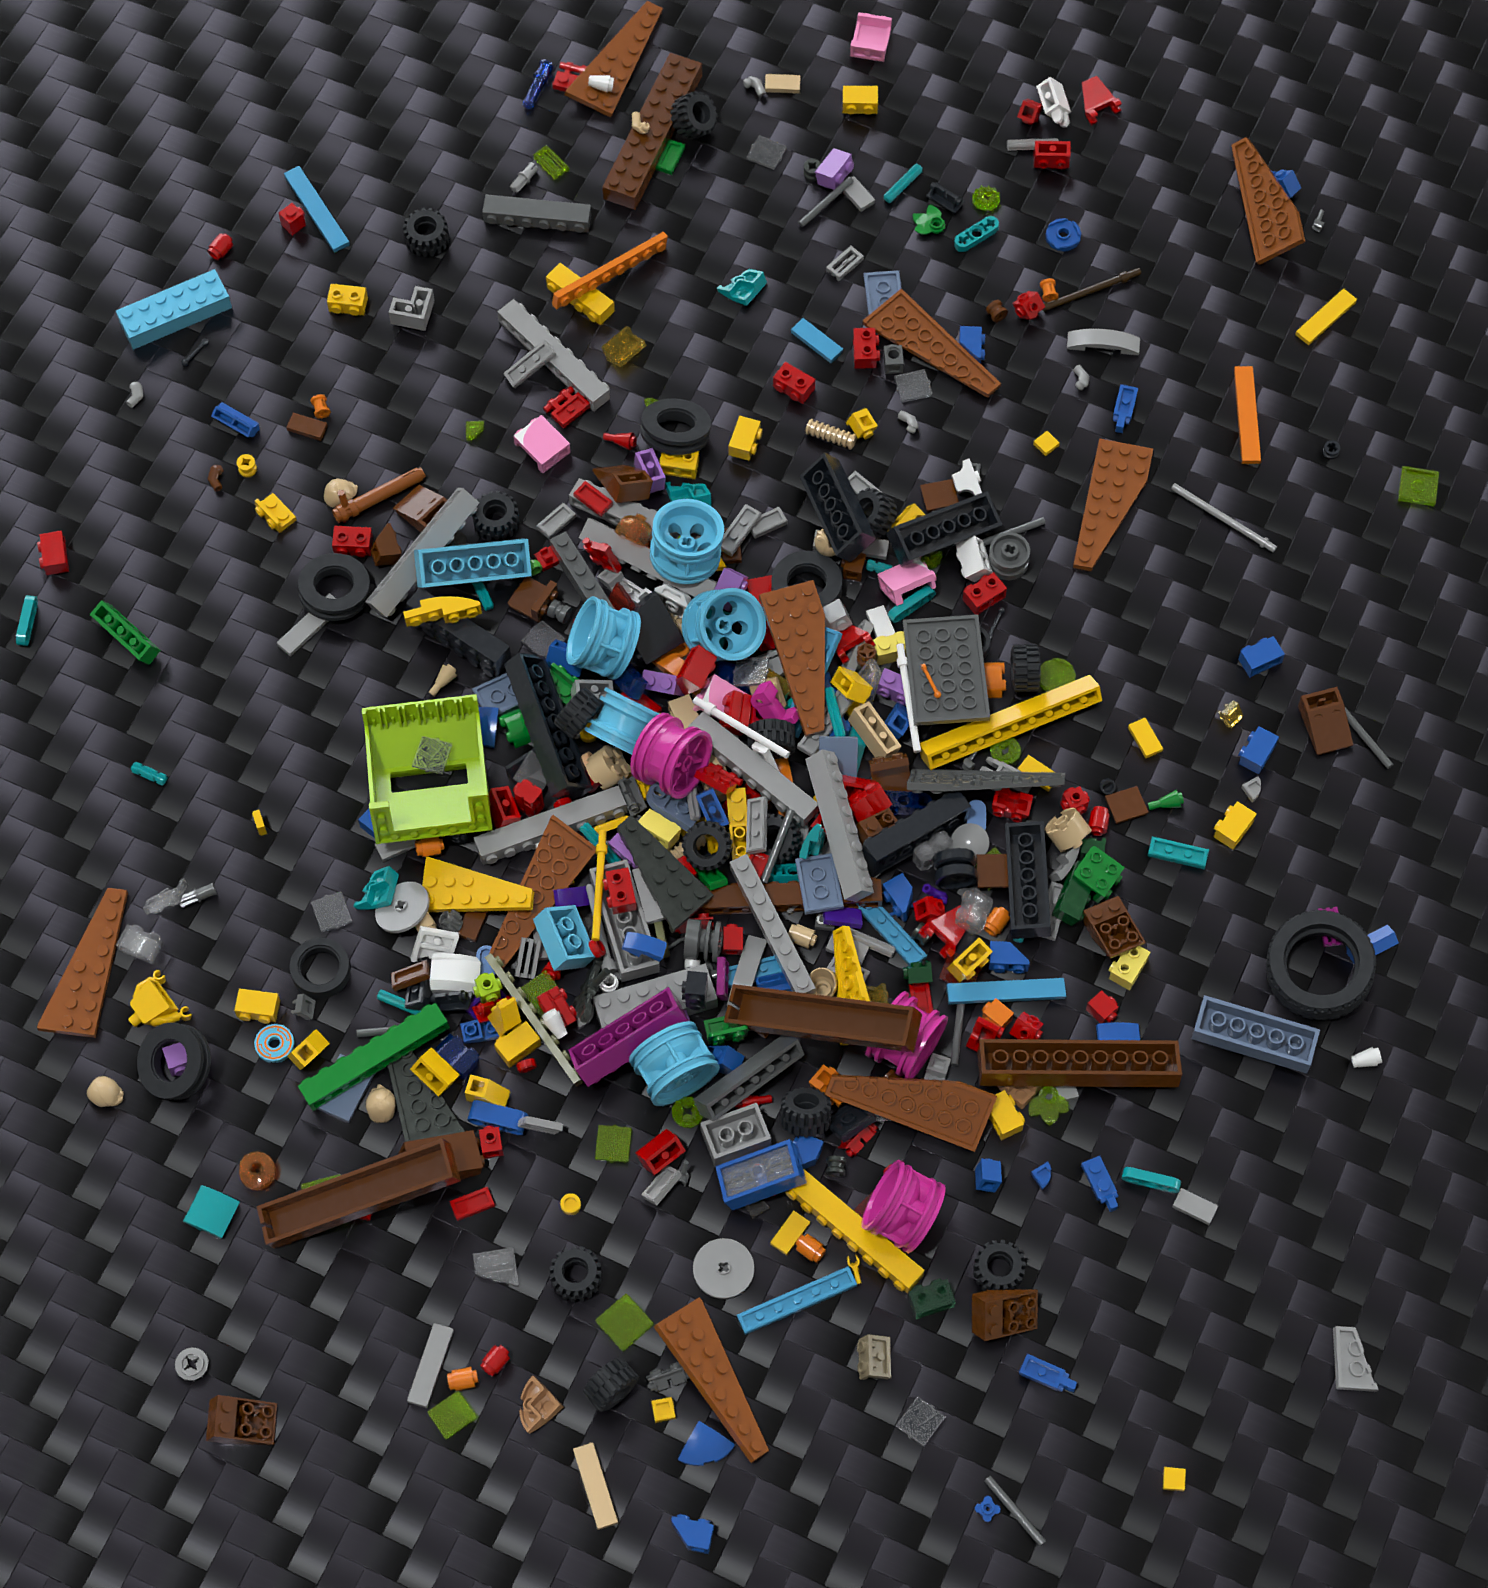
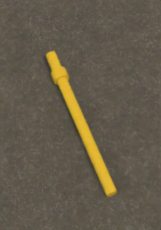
M605 830L599 831L598 844L596 845L597 868L592 927L593 941L600 940L603 895L602 879H604L605 855L608 849L606 845L607 831Z

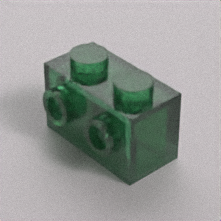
M936 1279L931 1281L930 1285L924 1287L917 1285L908 1292V1299L916 1320L955 1307L956 1301L948 1279Z

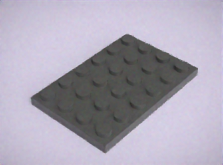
M978 615L903 620L914 726L990 720ZM925 663L937 690L941 692L940 698L934 697V691L921 669V664Z

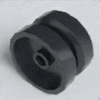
M950 848L936 853L933 856V866L936 870L935 885L949 890L962 889L974 885L978 880L977 869L974 867L976 865L975 853L966 848Z

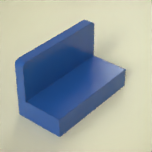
M555 639L549 645L546 657L548 667H551V664L554 662L556 665L563 666L568 674L579 677L582 669L567 662V643Z

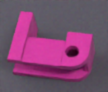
M771 681L759 684L750 700L762 718L781 719L795 724L799 719L796 708L792 707L785 710L776 697L778 690Z

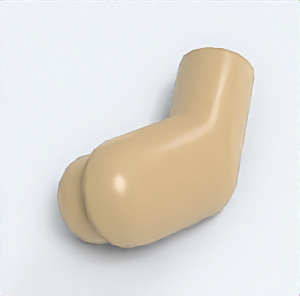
M639 112L632 113L633 129L641 134L648 133L650 129L649 123L641 122Z

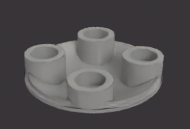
M968 823L961 825L954 831L951 837V848L972 850L975 853V859L976 854H986L990 843L988 834L977 824Z

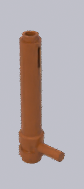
M416 467L355 499L350 498L347 500L345 491L339 490L338 496L341 504L335 506V509L332 510L338 523L346 522L350 517L358 516L359 512L423 481V478H425L424 471L421 467Z

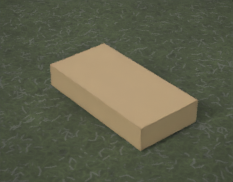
M766 74L765 91L800 93V75Z

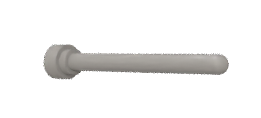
M588 884L586 891L593 915L595 891L593 885ZM601 919L600 940L606 949L601 969L608 968L612 974L617 972L618 968L616 962L611 959Z

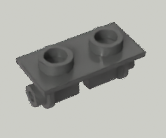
M623 776V779L618 781V786L630 815L635 816L646 809L647 805L635 778L632 776L627 779Z
M679 1362L670 1364V1368L663 1371L661 1368L649 1372L650 1375L646 1376L648 1381L652 1380V1383H649L650 1390H655V1392L669 1388L668 1379H671L673 1386L687 1382V1379L690 1377Z

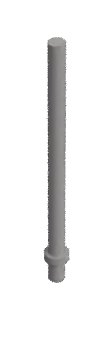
M1176 483L1173 484L1171 490L1260 544L1261 548L1265 547L1271 552H1275L1277 546L1269 542L1268 538L1261 537Z

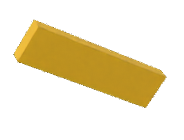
M1345 289L1341 290L1301 326L1295 335L1307 345H1310L1356 303L1357 299Z

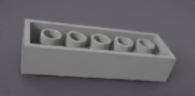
M627 859L604 865V879H606V871L628 867L636 899V910L613 915L612 908L608 909L606 897H609L608 890L604 891V887L601 917L621 982L659 972L658 961L644 954L637 957L622 950L627 932L651 936ZM597 867L589 869L590 881L594 891Z
M706 964L594 996L592 998L600 1028H604L667 987L677 997L683 1010H687L688 1016L718 1007L717 996ZM687 971L708 973L705 1009L691 1010L689 1007H686L685 1000H682V982L687 980Z

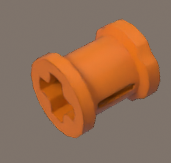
M1051 278L1040 282V288L1043 290L1042 299L1045 302L1058 299V293L1055 291L1056 282Z
M318 394L313 396L310 401L315 408V417L321 419L329 416L331 412L327 407L325 395Z

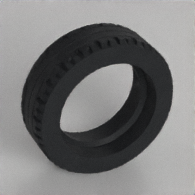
M1315 910L1303 912L1301 915L1298 914L1290 918L1289 921L1283 923L1279 930L1276 931L1268 948L1266 974L1272 993L1285 1008H1288L1289 1011L1298 1016L1301 1015L1303 1018L1332 1020L1351 1013L1353 1009H1356L1363 1003L1373 985L1376 971V956L1374 946L1370 942L1371 939L1358 923L1337 912ZM1320 935L1332 937L1346 945L1350 949L1355 961V972L1350 983L1342 991L1330 995L1311 994L1296 986L1288 974L1287 958L1290 950L1298 941L1310 936Z

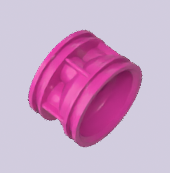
M896 1160L886 1170L875 1187L863 1214L862 1228L866 1231L870 1230L873 1235L881 1234L892 1240L895 1247L902 1248L906 1253L912 1252L924 1239L937 1217L944 1199L945 1185L941 1182H936L934 1178H927L913 1170L912 1166L905 1165L903 1161Z

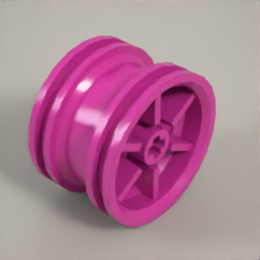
M668 713L658 714L645 726L636 741L631 757V773L635 779L647 785H653L658 782L661 791L675 799L684 798L700 782V780L694 777L696 770L708 766L713 746L712 738L709 733L694 726L684 729L682 721L677 717H673Z
M903 991L892 1004L915 1007L922 1013L914 1053L867 1047L866 1056L869 1058L874 1056V1061L877 1063L886 1059L897 1066L896 1074L898 1076L905 1075V1078L914 1079L938 1044L947 1025L948 1017L946 1015L940 1017V1012L936 1009L930 1014L926 1013L916 1006L918 1001L916 997L912 996L909 998V993Z

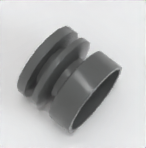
M688 918L684 943V959L697 960L699 953L703 952L704 961L708 962L709 953H712V962L717 963V957H719L722 951L723 943L722 922L716 921L715 930H712V921H708L706 929H702L701 920Z

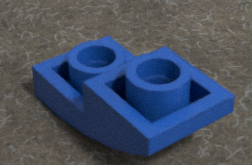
M627 932L622 950L637 957L644 954L660 962L663 959L667 943L648 935Z
M473 1020L460 1024L464 1043L484 1042L500 1037L490 1021L479 1023L478 1020Z
M1112 1022L1096 1025L1098 1040H1140L1139 1024Z

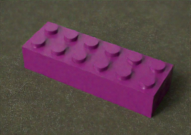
M667 987L568 1051L576 1072L585 1084L590 1086L629 1062L632 1052L646 1039L669 1026L686 1022L688 1019L681 1003L672 990Z

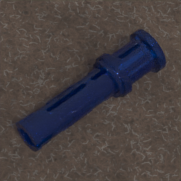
M540 60L539 68L533 74V83L522 103L525 108H533L543 84L548 81V75L554 69V65L550 61Z

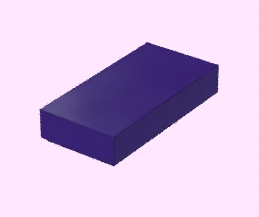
M586 886L553 890L555 907L590 905Z
M844 907V909L822 912L823 924L850 926V928L861 929L863 925L861 909Z

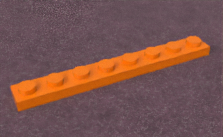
M662 232L553 294L552 306L556 310L566 306L572 300L578 299L588 291L596 289L597 286L609 282L611 278L623 274L624 271L637 266L643 260H648L657 252H662L666 248L668 236Z

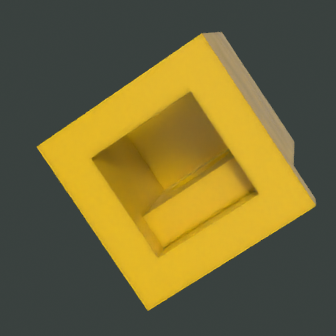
M867 408L852 413L846 421L847 426H851L857 438H870L878 426Z

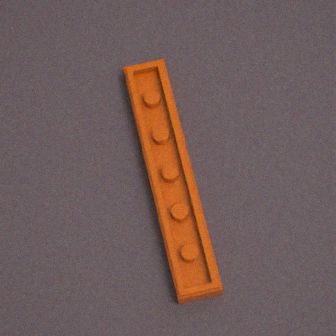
M1235 366L1234 378L1242 464H1260L1261 455L1253 366Z

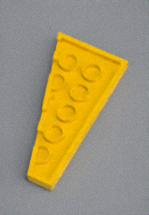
M426 857L422 886L427 890L430 898L428 912H451L452 909L457 912L533 910V889Z
M841 926L833 931L837 997L870 1001L850 926Z

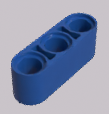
M474 1100L467 1121L478 1126L499 1127V1130L503 1132L523 1135L525 1128L518 1127V1120L528 1116V1114L520 1110Z

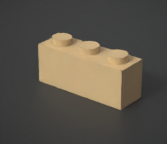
M869 701L853 710L848 721L874 757L884 756L886 758L898 753L901 748L900 743Z

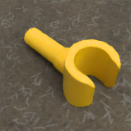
M855 1254L857 1261L851 1263L848 1256L847 1263L854 1272L856 1283L859 1284L861 1283L858 1271L860 1260L858 1255Z

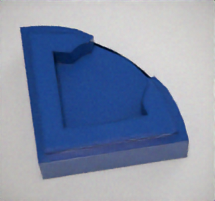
M1049 1162L1031 1171L1032 1177L1041 1190L1048 1185L1051 1178Z

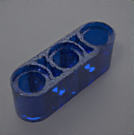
M630 663L622 675L613 680L627 696L635 700L641 699L648 684L646 679Z
M884 790L892 803L889 808L895 815H911L915 810H921L926 807L920 806V802L928 804L932 801L931 796L924 792L912 793ZM905 801V802H907L908 804H907V805H901L899 802Z

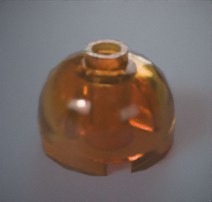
M639 513L636 516H624L620 519L614 530L618 535L621 536L623 533L625 534V539L641 546L645 545L648 547L652 538V527L646 521L647 517Z

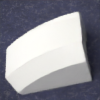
M668 584L656 587L654 590L660 596L669 614L673 613L674 616L677 615L681 619L685 608L692 600L691 597Z
M433 953L430 974L432 993L449 994V992L464 990L474 994L472 988L475 986L474 979L480 975L481 962L479 959L461 954Z

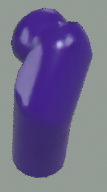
M925 884L922 887V891L925 894L943 900L944 905L947 904L948 896L945 892L934 888L930 884Z

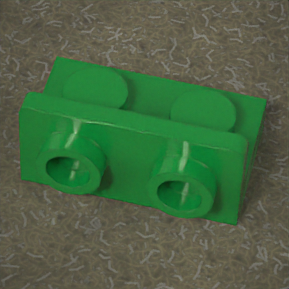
M553 662L550 672L560 700L565 706L571 700V688L574 681L579 679L575 676H570L563 666L556 665Z

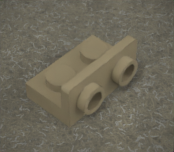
M868 1334L860 1338L857 1344V1351L859 1352V1378L861 1380L869 1377L878 1379L891 1378L890 1337Z

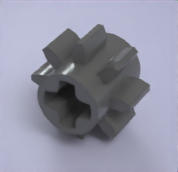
M454 909L451 912L444 911L439 917V927L442 930L458 932L462 928L463 921L461 919L463 917Z

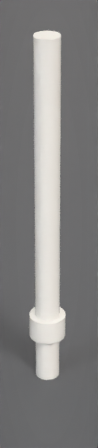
M900 643L896 645L898 654L897 666L901 672L914 753L921 752L917 726L913 724L907 657L905 656L904 644Z
M697 696L693 699V703L704 709V712L708 715H714L785 759L790 755L789 751L718 710L717 706L711 702L707 703Z

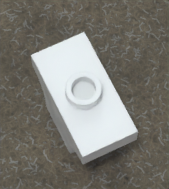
M970 458L962 462V469L952 474L957 494L969 492L973 496L982 494L978 483L981 481L978 471L974 472Z

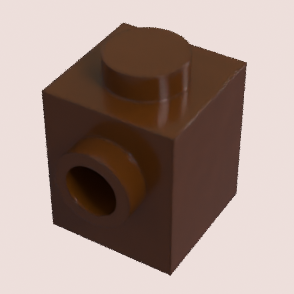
M861 552L852 562L842 559L843 578L861 582L866 564V554Z

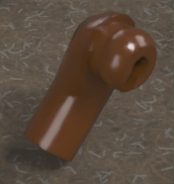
M213 465L208 475V481L215 492L223 488L218 480V476L223 472L221 465Z

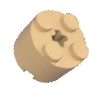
M606 745L586 760L588 761L586 769L589 776L595 783L599 782L603 785L600 788L604 790L614 787L620 779H623V776L627 778L629 773H631L630 765L626 763L622 750L617 747Z
M1072 807L1060 812L1062 816L1058 819L1053 817L1045 827L1048 837L1060 852H1064L1071 847L1073 849L1078 848L1083 843L1082 839L1092 831L1080 813Z

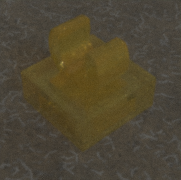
M1232 701L1230 704H1224L1225 709L1218 711L1219 717L1224 720L1225 725L1229 728H1232L1243 717L1239 703Z

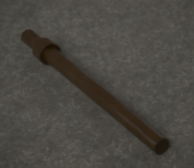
M1137 268L1129 272H1121L1116 277L1045 303L1043 311L1058 307L1120 282L1122 284L1128 282L1129 279L1141 275V270Z

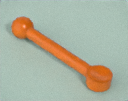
M925 663L921 664V669L934 691V697L940 698L941 692L937 690Z

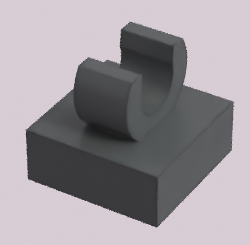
M299 994L297 999L293 1001V1004L296 1006L295 1010H291V1013L305 1020L313 1019L316 1001L305 994Z

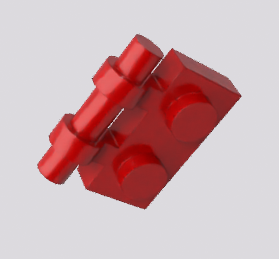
M560 62L559 68L565 71H557L552 84L553 89L566 92L567 88L578 77L571 74V72L581 74L587 66L573 65L572 62Z
M571 386L560 391L556 398H551L547 405L543 407L546 413L554 410L551 413V417L562 428H565L590 408V403L579 392L573 396L571 395L575 392Z
M587 537L583 539L584 549L590 553L592 562L596 563V565H602L603 569L615 573L620 572L622 567L608 544L593 542Z
M712 762L708 766L696 770L694 775L698 780L725 795L734 791L736 785L740 787L743 783V780L734 772L730 773L724 770L723 766L715 765Z

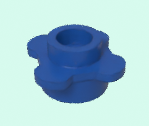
M986 1496L982 1503L975 1506V1511L983 1517L985 1522H989L995 1514H999L1000 1507L992 1502L990 1496Z

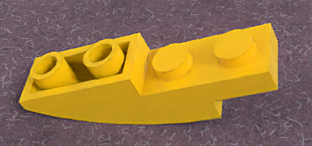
M435 597L420 600L421 607L403 612L407 627L418 626L427 621H437L444 617L445 623H455L460 619L474 618L478 614H482L479 601L462 597Z
M735 788L734 791L726 794L730 839L733 842L731 846L732 860L745 854L748 857L750 856L746 853L745 788Z

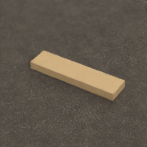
M589 1443L574 1448L575 1458L598 1530L618 1524L594 1444Z

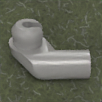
M132 382L130 384L132 396L126 401L130 408H133L143 398V387L139 382Z

